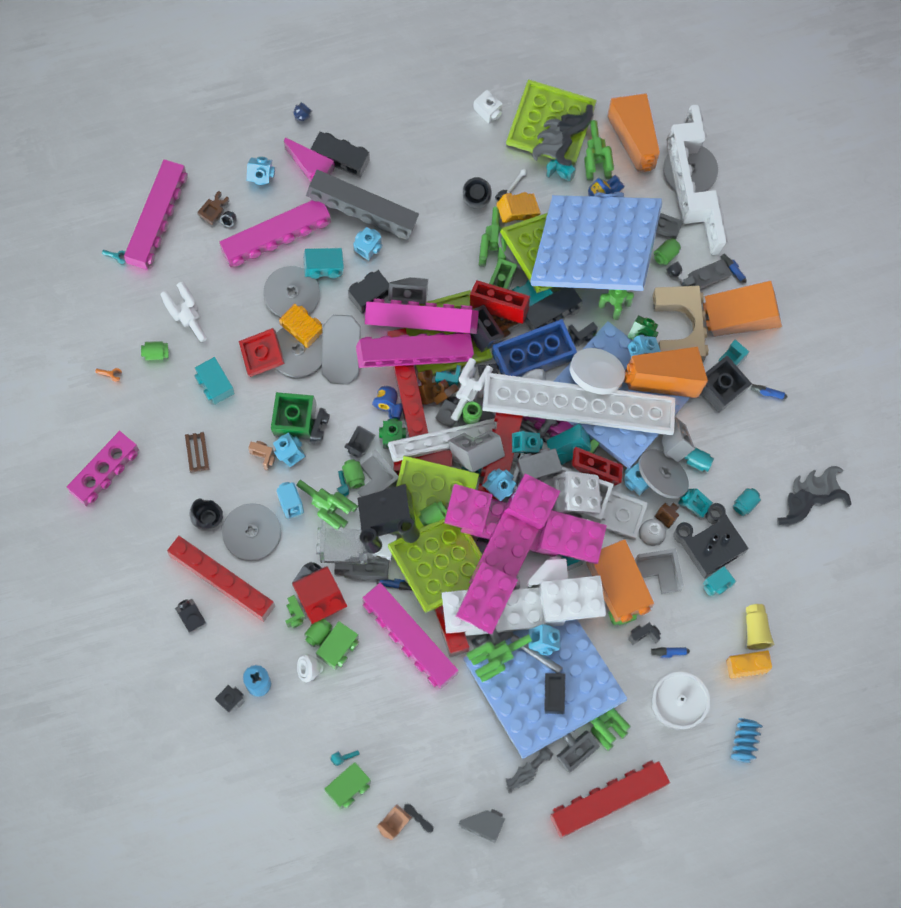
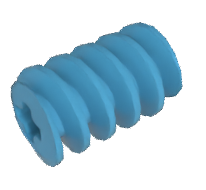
M253 665L245 670L243 681L249 693L257 697L267 694L271 688V680L266 669L259 665Z
M738 718L741 722L737 724V728L740 730L736 731L735 735L739 738L734 739V743L738 746L732 747L733 752L736 754H731L730 758L740 762L751 763V759H757L752 752L758 751L753 744L760 743L759 740L755 739V736H761V733L756 731V729L763 728V725L753 720Z

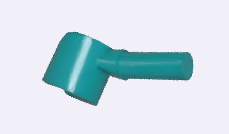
M121 250L118 253L102 251V254L117 259L119 264L125 263V260L119 258L124 256L125 251Z
M340 470L338 475L341 486L336 489L342 495L347 496L350 493L349 488L345 482L343 471Z
M357 750L342 756L338 751L330 759L334 765L338 766L345 760L360 754Z

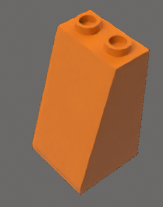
M647 93L611 98L607 114L608 120L636 170L648 172L655 169L660 151Z
M772 281L705 296L706 302L703 303V309L705 314L709 316V320H706L708 331H712L714 336L782 327Z
M698 347L634 355L627 364L624 382L627 383L629 390L692 398L699 397L708 381Z
M625 539L602 548L597 564L586 562L592 576H601L604 600L615 622L622 621L624 623L633 619V615L638 613L644 615L651 611L650 608L653 607L654 601Z

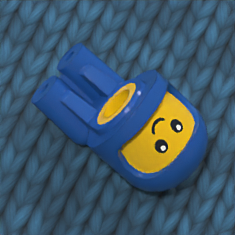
M614 175L607 182L598 177L588 188V195L594 196L595 193L599 192L613 194L614 192H620L625 185L617 175Z
M391 386L380 387L372 405L380 410L388 411L390 419L400 420L403 406L402 403L396 404L398 398L397 391Z

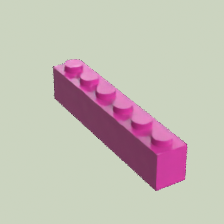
M163 159L124 254L127 264L148 270L150 264H153L155 259L154 252L161 245V235L167 230V220L169 215L172 216L174 213V203L176 199L180 198V188L182 183H186L188 177L184 165Z
M311 200L219 241L220 247L229 266H239L245 260L257 258L261 253L273 251L283 243H291L301 235L306 236L317 228L326 227L331 222L330 214L325 204Z
M373 299V302H366L364 324L477 334L479 311L472 310V306L461 305V309L454 308L455 305L443 304V307H437L436 303H426L425 306H419V302L408 301V305H404L399 300H391V303H385L384 299Z
M460 332L450 335L438 333L431 336L419 334L412 337L401 335L393 338L382 336L374 339L372 337H363L356 345L359 368L468 362L469 358H472L474 355L471 335Z
M381 582L362 597L364 609L369 614L372 612L377 617L375 621L381 628L386 627L390 632L388 634L393 642L396 643L398 641L401 644V650L408 658L411 656L416 661L414 665L421 673L424 671L429 676L427 680L433 687L438 686L441 689L458 674L459 670Z

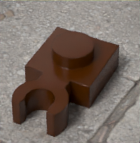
M220 191L215 194L214 201L208 199L197 212L201 218L211 225L224 212L222 206H226L229 203L228 196L224 200H219L222 196Z
M432 370L418 372V379L421 381V385L418 387L422 405L435 402L433 398L438 395L433 389L436 382H432Z

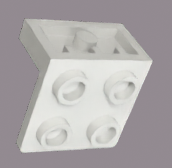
M566 471L553 477L554 488L561 491L555 502L556 512L564 514L572 511L593 514L601 513L599 477L597 475Z

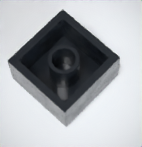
M725 356L706 372L708 381L701 393L718 412H721L743 394L752 383L728 356Z

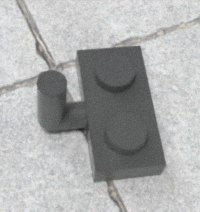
M495 628L492 634L477 635L476 638L471 640L474 648L488 641L492 642L495 646L513 637L514 634L513 631L497 632Z
M587 730L576 739L569 733L562 737L568 743V746L556 756L565 769L571 772L600 746Z

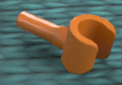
M114 368L112 371L96 369V373L107 375L115 382H118L120 378L115 377L113 374H122L119 368Z

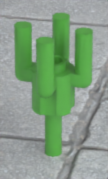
M592 120L590 123L592 139L587 141V156L584 158L586 177L588 181L594 180L595 163L603 162L605 179H611V171L614 170L612 149L610 146H606L605 139L599 137L597 121Z
M493 207L492 225L486 226L485 234L481 237L479 266L481 267L486 266L488 250L498 251V261L499 258L506 260L504 252L507 243L503 236H501L502 248L498 244L499 233L502 229L499 226L500 213L498 207Z
M609 289V293L601 294L598 307L603 309L606 306V302H609L614 306L613 319L619 320L622 305L630 307L633 302L634 293L627 292V290Z
M299 480L296 484L298 488L313 498L311 504L319 509L318 517L336 530H339L341 526L345 528L348 521L335 513V511L339 508L346 514H349L351 511L355 512L358 508V505L339 492L330 494L323 488L317 492L302 480Z
M528 634L509 645L504 640L495 646L492 642L488 641L466 653L473 665L488 659V664L475 670L483 683L505 671L506 666L504 663L514 658L512 652L532 642V639Z
M614 708L590 721L594 725L591 728V733L608 751L613 748L614 745L612 743L617 739L608 728L612 727L622 739L628 735L627 731L631 728L628 722Z

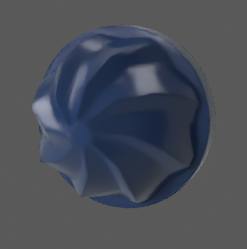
M302 102L296 105L293 111L295 119L299 121H305L310 118L312 112Z

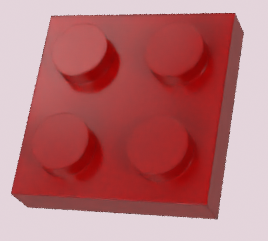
M271 328L239 341L248 376L252 377L285 364L275 329Z

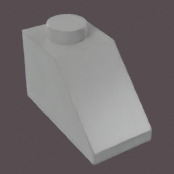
M675 417L673 435L664 434L661 442L664 447L663 453L666 457L679 462L692 452L695 447L686 424Z

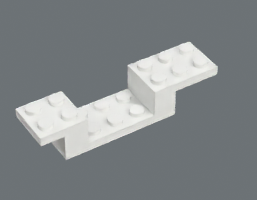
M697 104L691 105L684 119V124L672 126L666 141L683 224L704 222L711 256H717L728 241L727 232L723 228L724 216L720 214L719 209L721 206L720 197L717 196L716 190L695 193V183L691 180L692 167L690 164L688 165L687 160L689 154L698 153L704 140L707 138L706 128H703L702 125L703 112L699 110V105Z
M513 457L510 473L514 476L512 480L516 483L513 493L516 492L522 479L517 466L518 458ZM562 467V469H563L562 473H564V472H566V471L577 472V471H574V470H571V469ZM553 478L541 481L554 488ZM599 479L601 513L572 512L582 515V519L607 525L606 530L636 540L648 503L612 491L614 484Z
M601 576L541 582L540 587L513 590L495 627L497 632L532 629L542 624L551 625L552 627L562 626L566 620L606 616ZM467 590L442 593L446 633L465 632V636L489 634L455 617Z

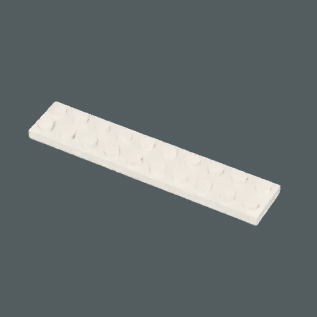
M486 373L483 411L673 435L674 397L621 390L610 394H596L576 384Z

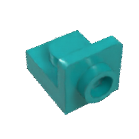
M552 159L546 167V176L549 178L555 171H557L561 178H566L569 182L575 177L576 168L562 165L556 159Z
M457 365L455 375L448 371L436 372V385L445 379L449 387L453 384H456L458 387V383H460L459 377L462 373L460 372L461 366Z
M697 488L688 489L678 502L680 506H686L698 518H703L708 508L713 504Z

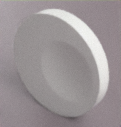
M582 349L573 356L570 363V374L574 381L592 393H613L621 387L625 378V370L622 363L614 355L601 349Z
M674 672L663 677L655 686L652 694V707L656 717L665 726L675 730H688L700 724L706 717L710 707V696L705 684L698 677L687 672Z

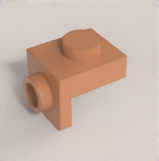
M251 441L248 448L249 453L265 458L263 467L265 470H268L269 466H273L276 458L273 448L268 447L266 443L256 441V443Z
M397 804L383 821L377 825V828L385 838L392 840L402 831L412 817Z

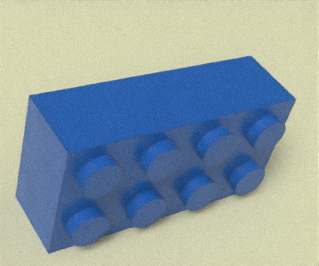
M563 319L492 346V355L501 375L522 377L533 369L547 371L571 362L573 356L577 353Z

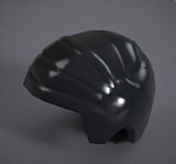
M474 177L464 184L463 198L468 206L479 209L490 202L492 189L485 179Z
M199 498L191 505L189 516L195 527L207 530L217 527L222 522L223 510L213 500Z

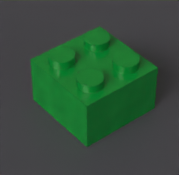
M276 392L271 422L273 435L282 436L290 433L293 437L310 439L317 405L314 395Z

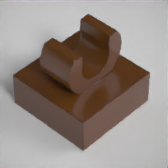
M444 379L433 386L434 391L439 394L433 400L436 404H439L459 389L456 384L449 387L448 382Z
M674 502L670 506L664 503L654 517L669 529L679 517V514L676 512L679 507Z

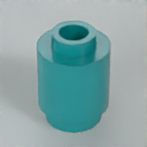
M696 447L684 458L688 460L687 465L702 472L703 470L708 472L714 460L710 456L711 454Z
M746 488L734 501L733 509L744 517L761 501L760 493L754 488Z

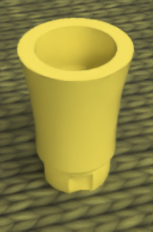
M749 605L746 607L747 648L760 650L774 646L765 605Z

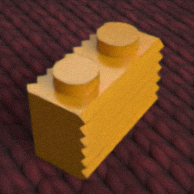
M522 192L517 195L507 193L501 197L496 205L498 206L503 223L514 220L524 221L541 214L534 193Z
M294 304L279 319V324L306 348H309L323 333L322 323L315 317L311 318L303 306Z
M768 650L733 655L726 660L731 679L733 677L740 678L741 676L759 675L760 673L767 674L772 669Z

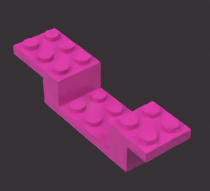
M526 473L523 475L516 492L511 495L469 581L470 586L455 617L489 634L493 633L518 581L516 579L518 572L539 529L544 527L561 491Z
M454 484L444 523L460 527V532L490 540L507 503L492 499L493 494ZM551 510L544 527L539 529L530 547V551L552 557L560 554L597 564L607 525Z

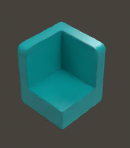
M734 340L728 350L719 358L718 362L725 356H728L738 367L746 359L750 351L737 340Z

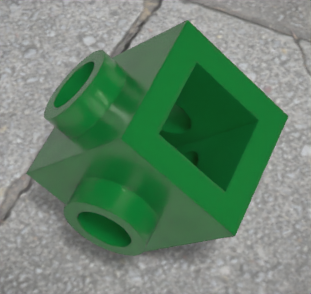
M638 315L627 337L632 340L639 335L657 338L659 334L656 331L658 324L650 318Z
M398 419L383 421V427H379V439H383V448L389 449V442L406 438V428H402V421Z

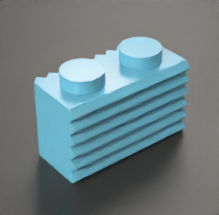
M285 482L280 484L276 491L285 518L290 519L303 514V504L295 483Z

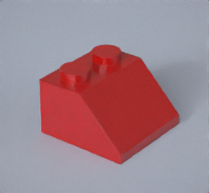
M328 566L292 583L311 624L347 607Z

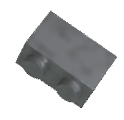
M550 448L540 450L535 455L525 454L518 459L517 463L521 478L526 473L539 481H544L561 474L563 471L556 449L550 450Z

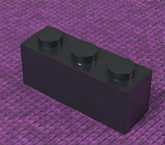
M319 131L311 147V150L333 160L335 168L359 178L362 177L370 161V152L361 146L356 147L347 140L337 139L327 132Z
M563 287L530 306L524 321L531 331L561 319L564 321L566 316L570 314L573 316L581 310L583 301L574 288Z

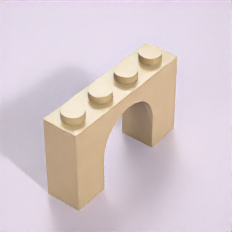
M700 286L655 287L653 292L654 312H681L690 319L693 327V332L684 339L659 340L658 345L661 352L698 347L702 362L708 356V345H705L707 329L703 327L705 310H702L701 306L704 302L703 292H700Z

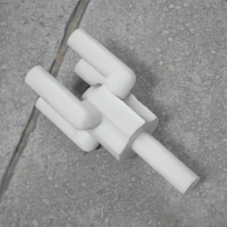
M182 281L177 284L180 290L179 293L184 299L177 305L167 291L162 292L163 302L174 320L181 321L184 327L191 326L200 342H204L207 337L197 323L200 319L197 312L198 307L185 283Z
M469 358L459 377L461 384L456 397L460 401L451 416L453 420L458 421L466 403L474 402L476 397H484L486 373H492V367L486 366L478 381L473 378L477 371L474 367L476 361Z

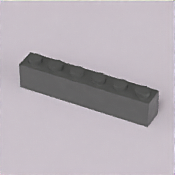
M318 169L312 178L306 194L313 201H319L332 209L340 210L348 216H354L365 223L375 225L383 231H389L396 234L399 238L407 240L419 216V213Z

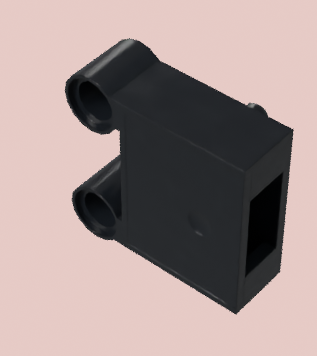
M406 484L357 498L362 531L360 541L368 553L374 554L381 550L382 541L379 536L399 531L407 543H413L418 540L420 532L415 523L412 496Z
M713 503L706 512L707 521L714 525L694 537L692 536L693 527L687 522L680 523L674 531V539L681 543L703 578L739 558L749 549L725 514V507L720 503ZM711 511H718L720 517H714ZM679 530H686L688 536H681Z

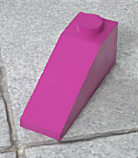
M285 137V149L310 181H312L317 169L329 175L332 174L335 169L333 160Z

